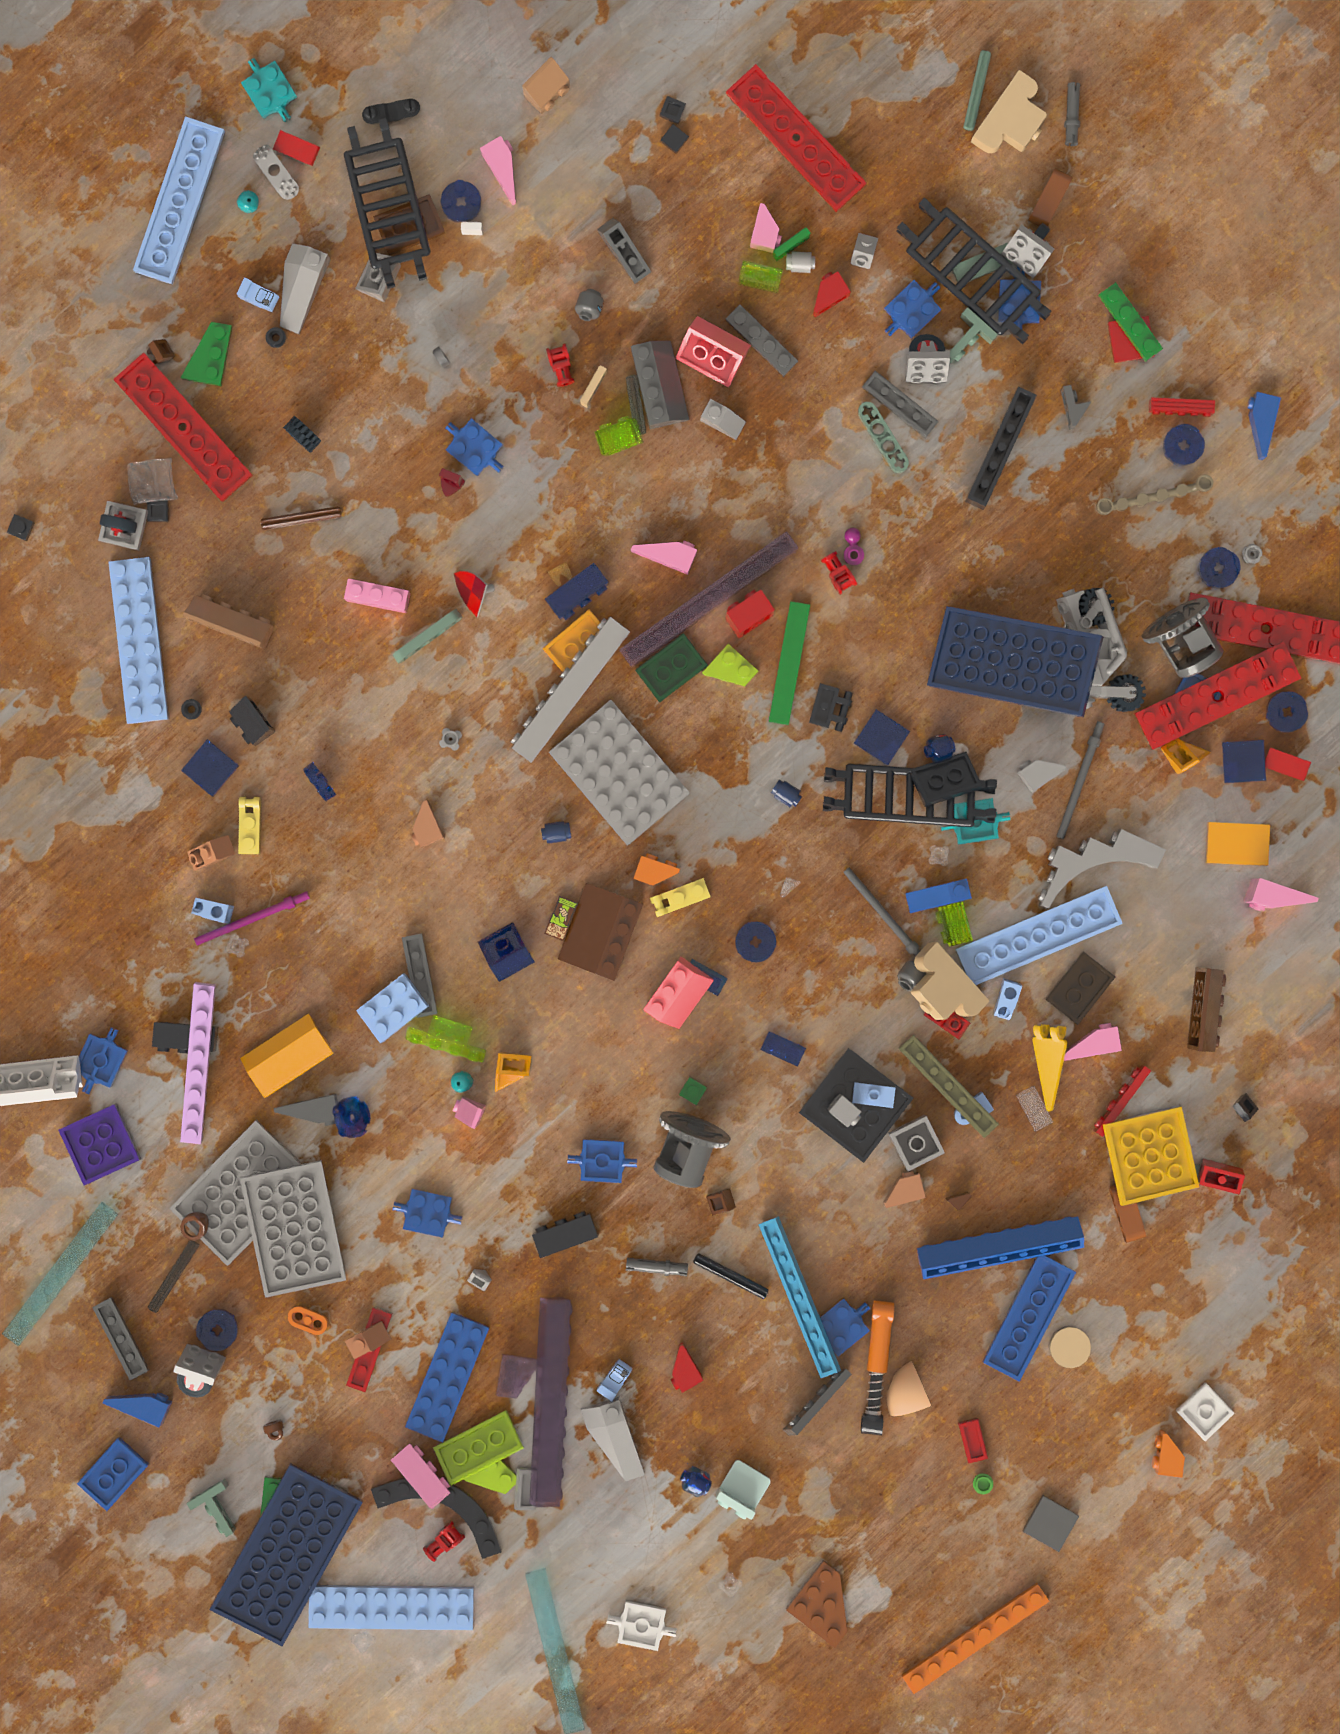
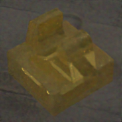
M566 562L548 571L550 578L557 586L562 585L559 580L560 574L566 576L568 581L572 580L570 569Z

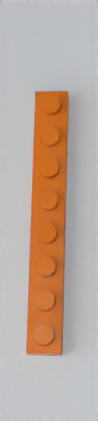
M1038 1583L1034 1584L902 1674V1678L913 1694L917 1693L1050 1602Z

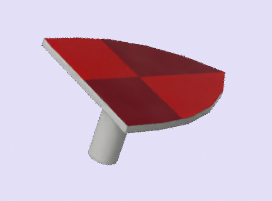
M470 571L454 573L456 586L462 600L469 610L478 617L486 593L494 592V585L487 584L482 578Z

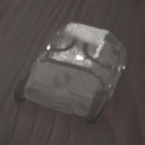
M172 458L128 464V483L134 505L178 499L172 475Z

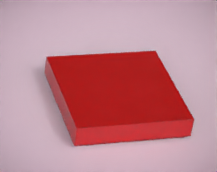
M1149 316L1141 317L1151 331ZM1116 321L1108 322L1113 362L1120 363L1143 359Z

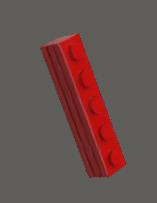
M1151 397L1149 400V412L1153 415H1159L1160 413L1173 415L1174 413L1178 414V416L1190 414V416L1203 415V417H1211L1215 413V400Z

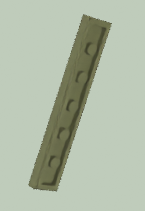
M914 1035L899 1048L983 1138H986L999 1125Z

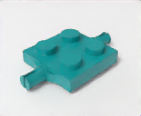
M252 58L248 61V64L254 73L242 81L241 84L263 119L272 113L279 112L283 121H288L286 117L290 119L291 116L285 107L290 101L297 98L296 93L276 61L271 62L265 67H260L256 59Z
M993 798L975 801V809L985 810L994 808ZM967 802L955 804L954 818L967 819ZM996 812L995 823L975 820L973 827L946 826L941 827V831L954 829L958 845L999 839L998 824L1001 821H1010V817L1002 818L1003 816H1009L1010 813L997 814Z

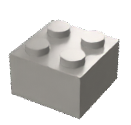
M922 1115L888 1132L907 1171L945 1153L926 1115Z

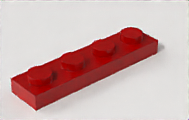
M1141 1065L1140 1068L1137 1066L1130 1075L1132 1077L1128 1084L1124 1083L1118 1091L1120 1095L1116 1100L1112 1099L1106 1107V1110H1108L1103 1117L1100 1116L1094 1123V1132L1102 1137L1105 1135L1103 1124L1116 1120L1150 1074V1069Z
M373 1307L365 1329L382 1321L387 1330L393 1313ZM381 1346L355 1359L346 1386L366 1392Z

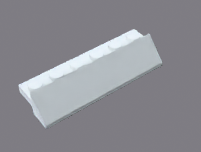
M79 1056L0 1064V1106L74 1098L78 1095L79 1087H83Z

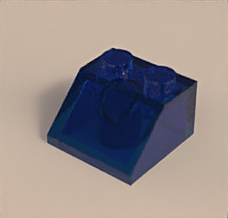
M513 922L478 941L490 969L499 982L535 963Z

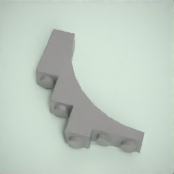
M1123 829L1113 832L1109 840L1111 846L1091 837L1087 838L1086 841L1083 840L1078 850L1081 852L1080 855L1061 846H1057L1056 849L1052 848L1048 856V860H1050L1048 865L1056 869L1055 871L1051 870L1048 875L1047 882L1049 884L1046 890L1042 889L1038 900L1041 901L1039 906L1049 909L1062 888L1078 874L1091 867L1108 862L1125 861L1139 863L1155 869L1158 868L1166 849Z

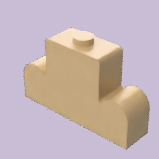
M1019 70L972 137L971 143L984 152L995 153L999 150L1003 140L1020 152L1025 150L1032 139L1036 141L1042 132L1039 128L1047 114L1031 103L1038 90L1035 80Z
M938 942L927 943L917 954L914 961L915 967L920 972H926V975L916 984L911 993L921 1004L922 1010L930 1014L935 1020H945L954 1011L962 1017L975 1016L988 1004V998Z

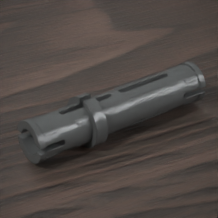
M1075 82L1067 84V115L1064 122L1066 146H1069V143H1071L1070 146L1078 145V128L1081 123L1079 121L1081 84L1076 83L1075 86Z
M627 1257L626 1271L687 1277L688 1263Z

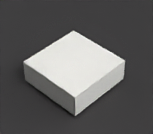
M461 222L462 235H483L482 223Z

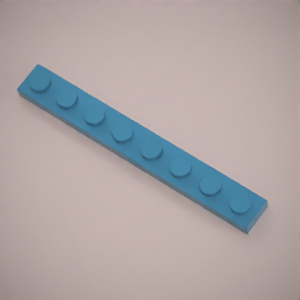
M779 1216L758 1224L820 1378L841 1371Z

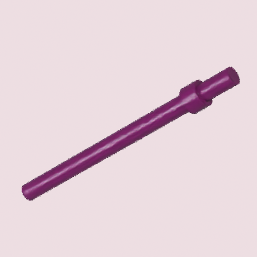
M306 891L294 897H286L280 903L194 938V941L198 946L286 908L288 910L296 907V904L310 899L309 893Z

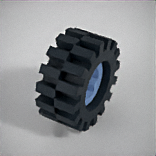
M293 416L283 427L310 453L321 442L320 438L296 416Z

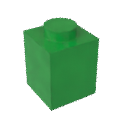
M689 1076L679 1095L697 1105L707 1086Z

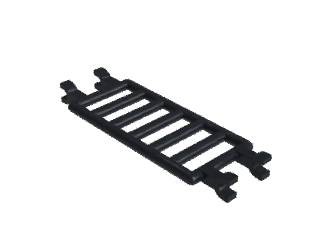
M387 118L379 119L383 142L360 147L355 126L347 128L352 150L344 152V160L371 267L373 269L382 268L387 289L395 287L390 265L414 259L419 281L427 279L422 257L430 255L431 250L403 140L401 138L392 139ZM393 147L397 149L398 157L357 168L354 166V157ZM401 165L403 175L359 186L357 176ZM405 183L407 194L364 205L362 194ZM410 202L412 212L371 223L368 222L367 212ZM415 220L416 231L373 241L371 231ZM419 238L422 249L378 260L376 249Z
M924 197L919 203V209L933 219L918 236L903 222L897 226L898 230L896 232L911 243L907 247L906 252L998 335H1003L1008 330L1023 345L1028 340L1029 335L1014 322L1029 306L1044 321L1051 313L1050 309L1037 300L1041 290L950 208L945 207L939 212ZM947 217L955 226L926 258L923 257L916 249ZM963 231L971 239L939 271L931 263ZM976 244L979 245L985 253L956 285L953 284L946 276ZM993 258L1001 266L969 298L961 290ZM1008 271L1015 278L1014 282L985 312L977 305L978 301ZM1023 285L1031 293L999 325L991 317Z
M852 763L846 765L845 771L825 767L824 782L843 781L845 782L844 800L824 796L823 811H843L846 819L956 827H973L975 820L995 823L997 809H975V791L967 793V819L954 818L955 798L949 799L946 802V818L934 817V804L926 807V816L913 815L914 783L909 774L910 769L913 768ZM853 772L866 773L864 812L852 811ZM874 773L886 774L885 813L872 812ZM894 775H906L905 815L893 814ZM997 779L980 780L982 789L977 791L995 794Z

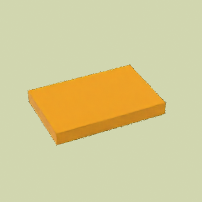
M588 609L542 649L562 672L566 667L570 669L575 663L572 659L577 652H583L587 647L584 643L591 634L595 636L599 631L597 626L600 621Z
M1208 822L1206 863L1268 866L1270 825Z

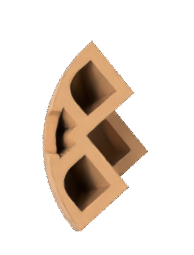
M912 1361L902 1366L895 1373L887 1391V1407L891 1416H901L931 1406Z

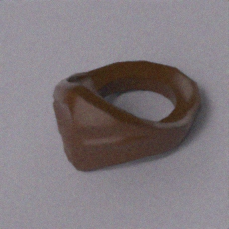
M200 1212L186 1215L180 1225L183 1236L192 1241L202 1238L208 1231V1216ZM194 1220L199 1224L198 1235L192 1236L187 1233L185 1225L188 1221Z

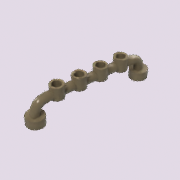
M1205 474L1201 475L1196 480V483L1189 485L1179 484L1176 488L1168 490L1161 488L1155 493H1140L1136 497L1129 499L1120 498L1116 502H1112L1109 498H1102L1097 502L1096 510L1101 515H1108L1113 510L1122 512L1128 507L1135 505L1143 507L1152 501L1164 502L1169 497L1177 496L1182 498L1187 493L1198 490L1207 492L1213 487L1214 482L1211 476Z

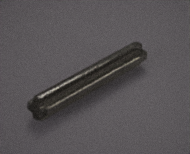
M190 1240L149 1303L148 1309L150 1311L158 1312L198 1249L199 1244Z

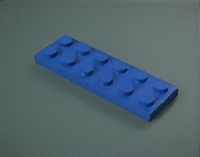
M1045 1255L1036 1257L982 1362L1020 1382L1076 1272Z
M451 1312L406 1423V1428L443 1443L490 1327Z

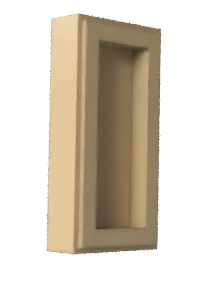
M600 365L580 399L581 405L588 408L607 374V369Z

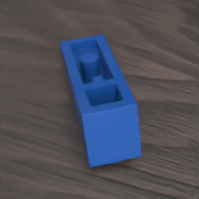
M1256 392L1253 397L1249 398L1247 409H1250L1248 416L1258 459L1264 460L1268 454L1281 397Z
M967 879L905 893L910 913L972 899Z
M162 1393L107 1396L103 1400V1404L160 1427L165 1420L172 1401L168 1400L169 1397Z

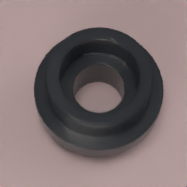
M273 327L266 333V342L273 348H279L285 344L286 334L281 328ZM279 335L280 339L273 341V336Z
M189 699L182 704L181 712L185 718L194 720L201 715L202 707L198 701ZM190 706L195 707L194 713H189L188 709Z

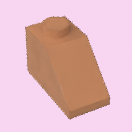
M423 801L412 828L414 833L411 834L415 845H420L421 848L444 839L429 801Z
M914 1170L903 1172L902 1176L897 1178L884 1200L885 1208L926 1198L920 1174L918 1172L914 1173Z

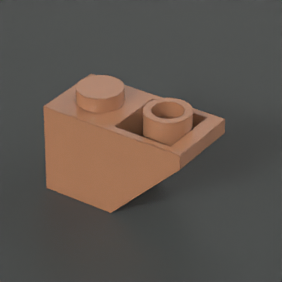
M229 835L210 840L187 852L194 871L235 855Z

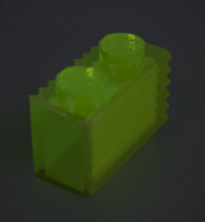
M743 260L739 285L743 284V286L747 285V287L751 286V288L755 287V289L759 288V290L763 289V291L767 290V292L771 291V293L775 292L776 294L779 290L783 269Z
M629 416L618 419V423L611 425V423L599 426L600 430L594 432L601 455L609 456L644 443L637 420L629 418Z
M963 901L937 907L938 912H935L937 923H942L943 932H940L943 944L947 943L948 947L973 941Z

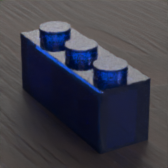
M592 563L545 598V601L560 621L563 618L566 621L575 614L574 610L579 606L581 608L587 606L591 602L590 598L595 594L600 596L607 591L608 588L606 586L609 585V582L596 564Z

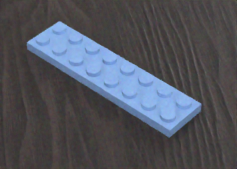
M185 116L133 268L134 272L173 285L225 134L224 129Z
M144 557L110 561L109 571L127 724L168 720L151 558Z
M1104 886L955 950L965 974L975 985H978L1123 923L1108 887Z
M316 1585L309 1598L308 1628L473 1630L474 1587Z

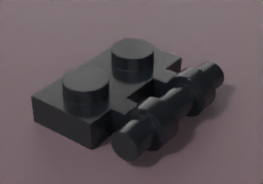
M820 683L809 723L829 728L830 722L833 721L836 722L834 730L842 732L844 725L848 721L846 717L849 707H852L853 701L851 699L853 693L845 691L844 697L841 698L838 697L839 688ZM836 703L841 705L838 716L833 714Z

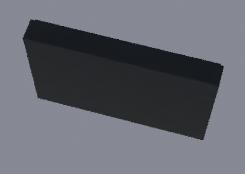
M967 752L919 766L909 771L924 807L982 789V784Z

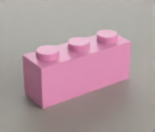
M348 579L344 599L347 602L407 613L411 593L408 590Z
M409 1444L393 1457L391 1461L429 1508L433 1509L451 1493L448 1490L450 1485L443 1477L440 1479L435 1474L437 1469L430 1461L426 1463L423 1460L422 1456L424 1453L417 1445L413 1447Z

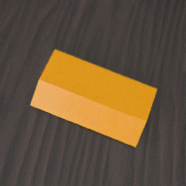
M308 1013L240 1059L246 1072L262 1096L266 1098L332 1055L333 1051Z

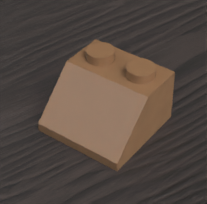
M552 57L522 85L524 98L541 114L545 110L547 112L550 111L555 105L554 101L559 96L563 97L570 89L569 78Z

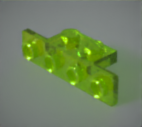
M433 1015L428 1032L408 1027L405 1039L413 1044H423L433 1050L446 1051L453 1056H462L473 1062L483 1063L486 1055V1050L468 1045L473 1027Z

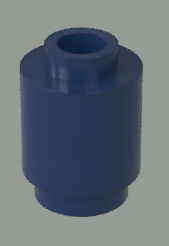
M780 779L771 791L775 799L789 808L792 805L796 807L802 798L799 795L801 790Z
M569 822L545 823V828H541L542 839L547 840V844L564 842L571 838Z

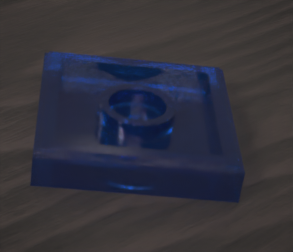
M876 709L853 744L888 766L910 731Z
M207 739L181 771L214 797L239 765Z
M1264 740L1222 742L1224 783L1266 781Z

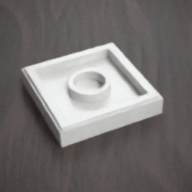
M1206 1382L1176 1409L1180 1416L1204 1441L1234 1414Z

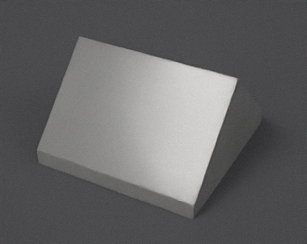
M376 253L378 260L391 257ZM368 260L355 289L385 302L390 289H387L382 268L373 269L370 260ZM400 263L390 265L394 280L401 267Z

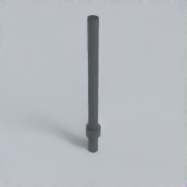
M1097 721L1093 735L1089 737L1087 742L1089 746L1056 836L1058 838H1065L1096 748L1100 746V737L1105 725L1102 722Z
M850 867L843 872L904 943L905 949L909 954H913L916 957L920 952V946L915 940L912 941Z

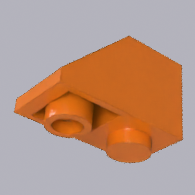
M647 853L646 857L641 856L633 879L653 886L678 874L680 869L676 868L677 864L666 860L664 864L657 861L658 857Z
M1160 1430L1159 1435L1155 1437L1157 1454L1153 1456L1152 1468H1155L1154 1471L1158 1475L1182 1478L1185 1457L1164 1430Z

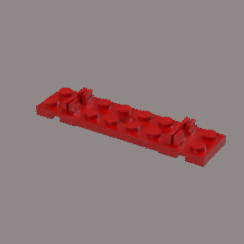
M757 64L726 91L727 96L835 212L839 211L866 186L865 180L850 167V164L806 119L784 93L767 78V75ZM798 134L800 140L794 141L792 136Z
M144 352L113 379L221 502L225 501L253 476ZM182 423L186 424L184 431L179 429V425Z
M1189 593L1188 601L1197 598H1206L1210 605L1208 611L1203 616L1217 640L1266 650L1284 642L1291 655L1340 664L1339 621L1198 593ZM1263 625L1269 626L1268 632L1262 630Z
M1281 642L1134 714L1151 750H1154L1301 679V676L1285 643ZM1219 692L1221 698L1219 700L1214 699V693Z

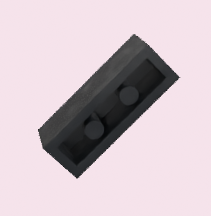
M154 1022L152 1047H157V1051L170 1052V1048L178 1049V1053L188 1054L190 1024ZM212 1026L210 1054L217 1050V1026Z
M585 1211L574 1214V1218L566 1220V1218L554 1221L555 1225L547 1228V1225L535 1228L536 1232L532 1234L540 1258L593 1240L599 1236L591 1212L586 1214Z

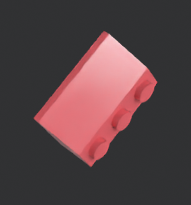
M697 316L690 325L675 359L729 388L751 345Z
M680 957L643 1010L659 1022L680 1029L714 979L683 957Z

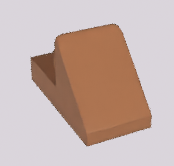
M380 1321L345 1340V1343L353 1358L356 1359L369 1351H374L391 1340V1337L383 1322Z

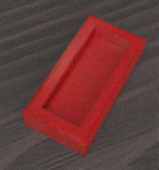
M978 1418L958 1422L968 1464L988 1459Z

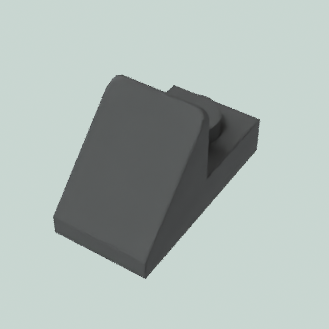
M1068 385L1063 386L1060 391L1069 430H1071L1078 424L1091 401L1076 404L1075 402L1078 401L1076 390H1072V386Z

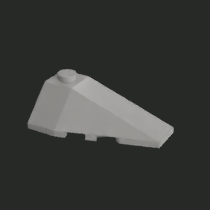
M292 244L284 264L280 327L300 334L329 265L330 258L328 254L309 246Z
M620 1396L615 1397L613 1401L606 1400L582 1408L581 1412L587 1430L623 1479L628 1481L644 1476L645 1473Z

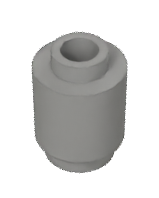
M792 252V254H786V270L796 273H810L811 269H815V256H811V252Z

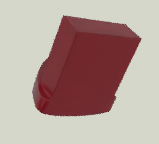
M442 468L439 473L445 497L455 494L465 483L461 475Z

